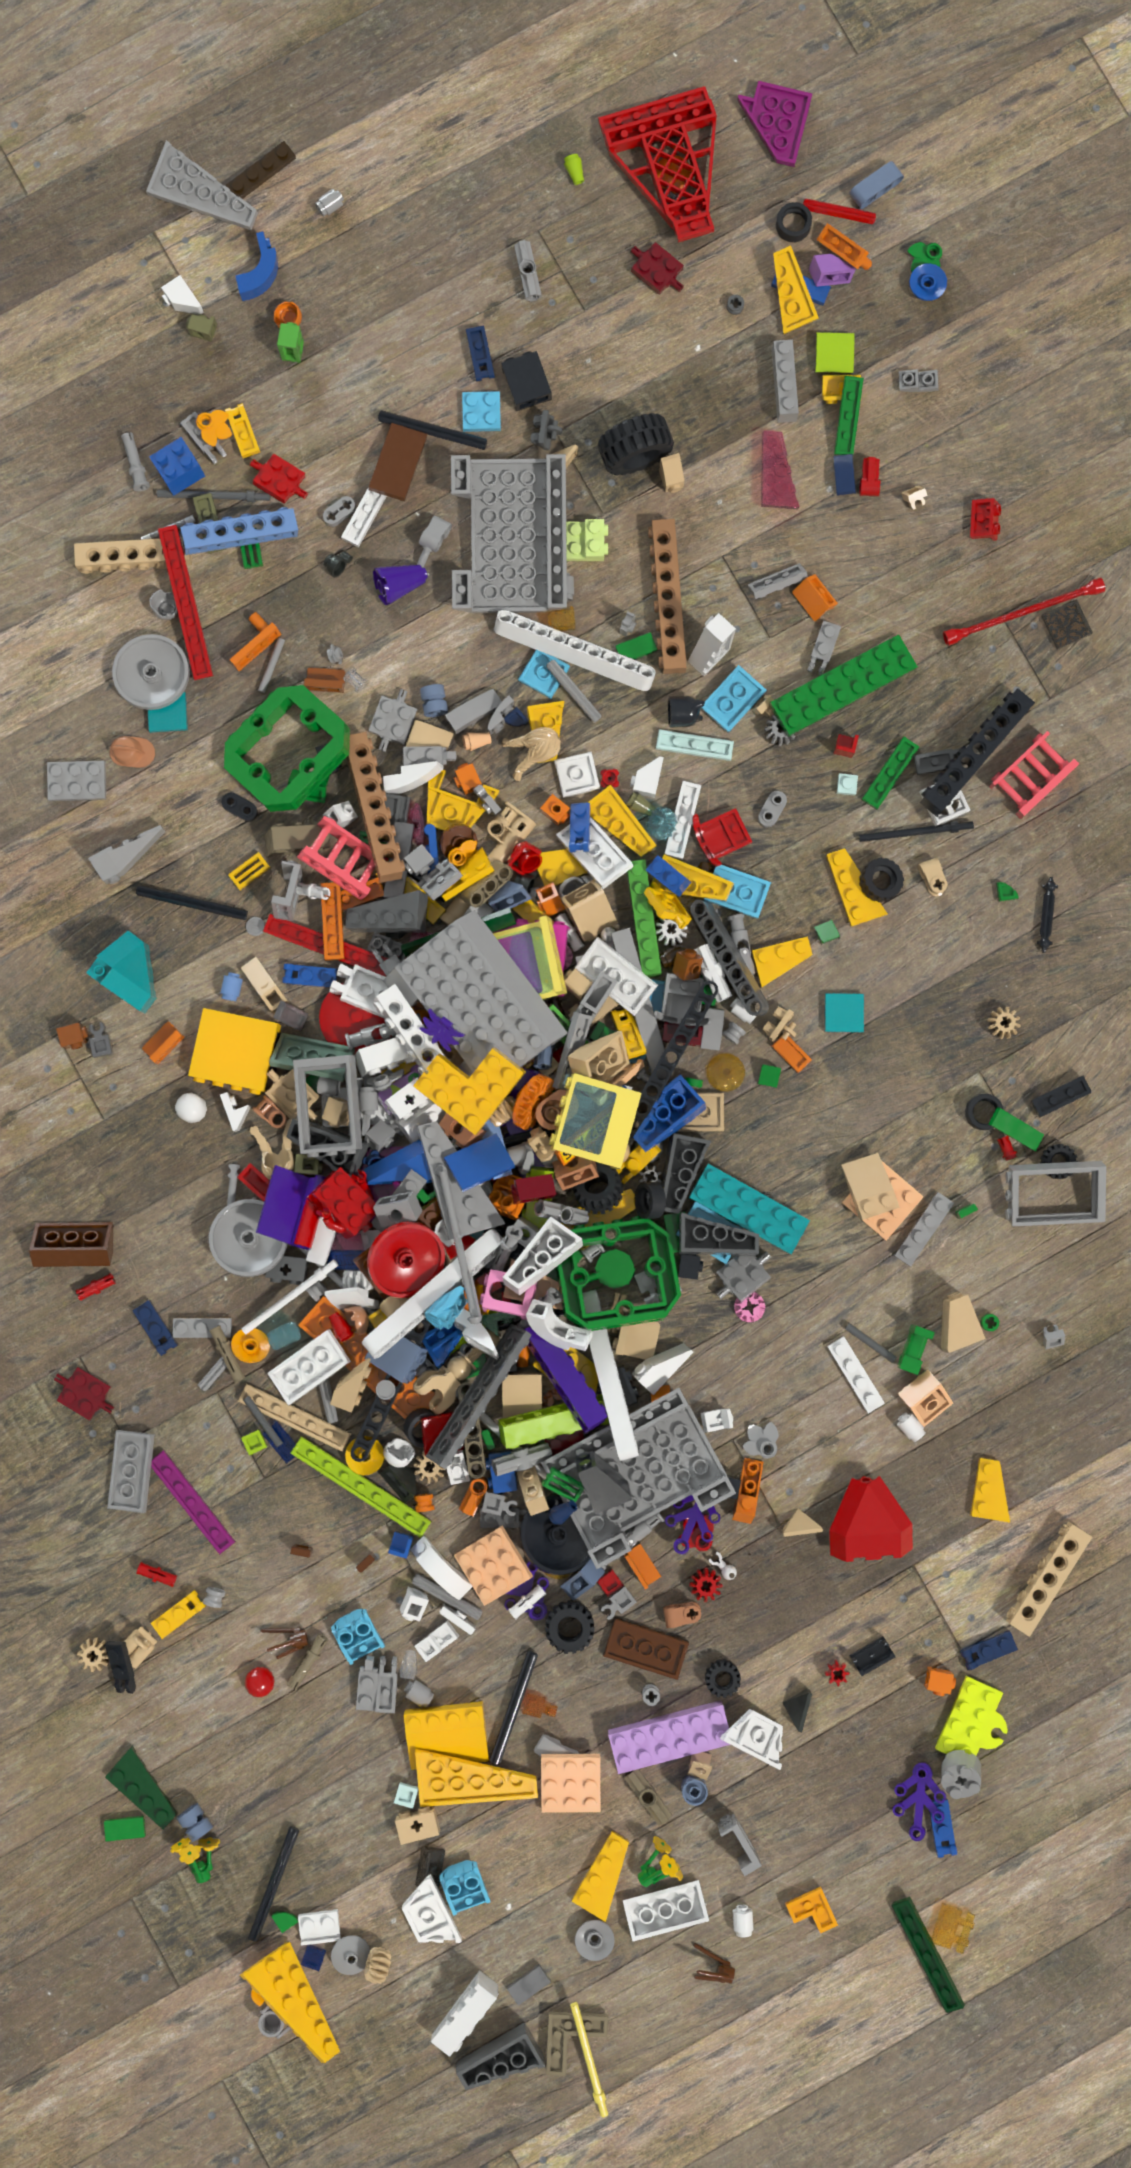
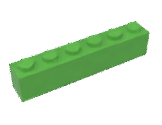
M646 860L631 861L633 867L627 871L640 966L642 972L648 977L661 976L653 909L644 894V891L649 887Z

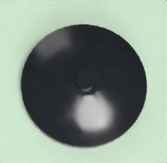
M560 1495L548 1496L546 1500L549 1510L532 1516L528 1510L524 1515L520 1526L521 1547L526 1558L540 1571L552 1575L570 1574L582 1568L591 1557L571 1516L563 1524L556 1525L551 1522L548 1516L551 1507L563 1504L564 1502Z

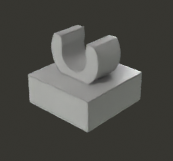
M1056 1324L1053 1325V1332H1048L1046 1327L1043 1329L1045 1349L1061 1346L1065 1343L1063 1329L1059 1330Z

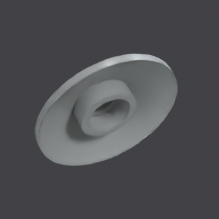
M589 1920L578 1928L575 1935V1945L582 1957L591 1961H599L606 1958L613 1950L614 1934L605 1922ZM597 1935L598 1940L593 1941L591 1937Z
M350 1935L341 1938L335 1943L331 1951V1962L334 1968L344 1975H354L361 1972L366 1966L368 1954L370 1953L369 1945L359 1936ZM350 1956L355 1957L353 1960H348Z

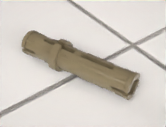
M221 1325L209 1330L217 1345L215 1348L219 1350L233 1378V1382L236 1383L246 1378L231 1350L230 1341H227L222 1331Z
M318 1633L311 1646L307 1647L306 1654L286 1683L291 1689H298L315 1660L319 1659L321 1650L328 1642L326 1636Z

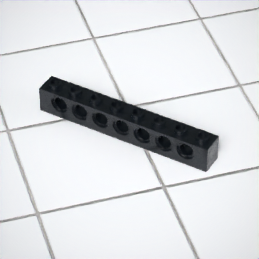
M1019 688L1014 693L1010 691L1004 697L1003 701L1005 703L1001 707L998 704L991 713L993 715L991 720L986 718L980 725L982 730L979 734L976 731L968 739L970 744L967 747L963 745L956 753L959 757L955 761L951 759L944 767L947 771L944 774L940 772L933 780L936 784L932 788L928 786L921 794L924 798L919 803L936 817L940 815L1035 704ZM1007 708H1011L1014 714L1010 713ZM996 721L1000 722L1003 727H999ZM984 735H988L991 741L987 740ZM973 748L977 749L979 754L974 753ZM961 762H965L968 768L963 767ZM949 775L954 776L956 778V782L952 781L949 778ZM937 789L943 790L945 795H940Z

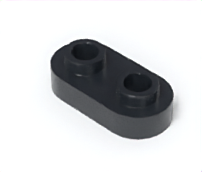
M232 792L223 796L221 803L227 812L246 822H251L257 818L258 809L252 802ZM229 799H234L232 805L228 804ZM246 808L251 809L249 814L244 813Z

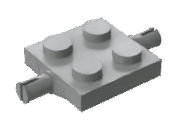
M400 689L397 699H390L385 696L380 698L368 732L382 739L378 748L382 752H386L389 742L405 745L417 712V708L411 707L404 702L408 693L406 690L403 693V689Z
M766 1251L759 1258L736 1255L716 1273L723 1280L724 1287L716 1292L718 1297L722 1299L730 1292L742 1303L771 1278L763 1266L771 1258Z

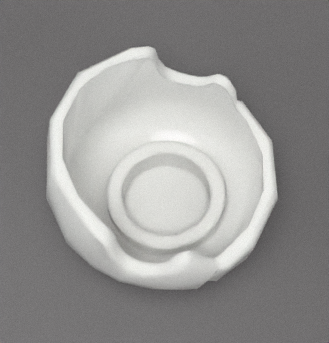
M183 1094L177 1099L175 1104L176 1114L188 1123L199 1122L205 1117L207 1111L206 1102L197 1094Z
M394 1438L391 1442H388L383 1449L386 1461L397 1468L407 1466L415 1455L411 1444L399 1438Z

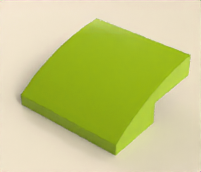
M816 333L815 372L853 373L854 333Z

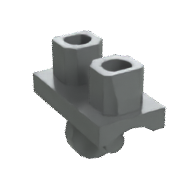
M543 410L542 414L534 415L533 425L536 428H540V433H532L530 440L533 445L541 446L544 450H550L551 440H556V435H561L563 431L558 426V421L554 420L555 417L549 414V410Z

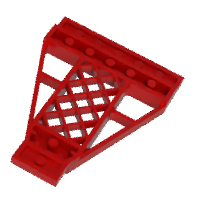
M705 86L598 117V123L609 156L667 224L674 229L678 243L714 232V225L709 213L717 115ZM712 126L711 147L693 151L687 132ZM670 137H679L678 144L669 141ZM656 141L663 143L660 149L651 146V144ZM666 145L674 149L671 155L663 152ZM635 147H641L647 166L630 170L616 154ZM677 151L686 155L683 161L675 158ZM650 152L656 154L654 160L652 159ZM710 155L706 190L696 159ZM659 157L668 160L665 167L656 163ZM671 162L680 166L677 173L668 169ZM683 168L692 172L689 178L680 175ZM656 169L662 171L659 178ZM646 173L651 175L660 204L636 176ZM665 173L674 177L671 183L662 180ZM677 179L685 183L683 189L674 186ZM688 185L697 189L694 195L686 192ZM661 186L668 188L665 194L663 193ZM671 190L679 194L676 201L667 197ZM682 196L688 198V199H685V200L680 201L681 198H682Z

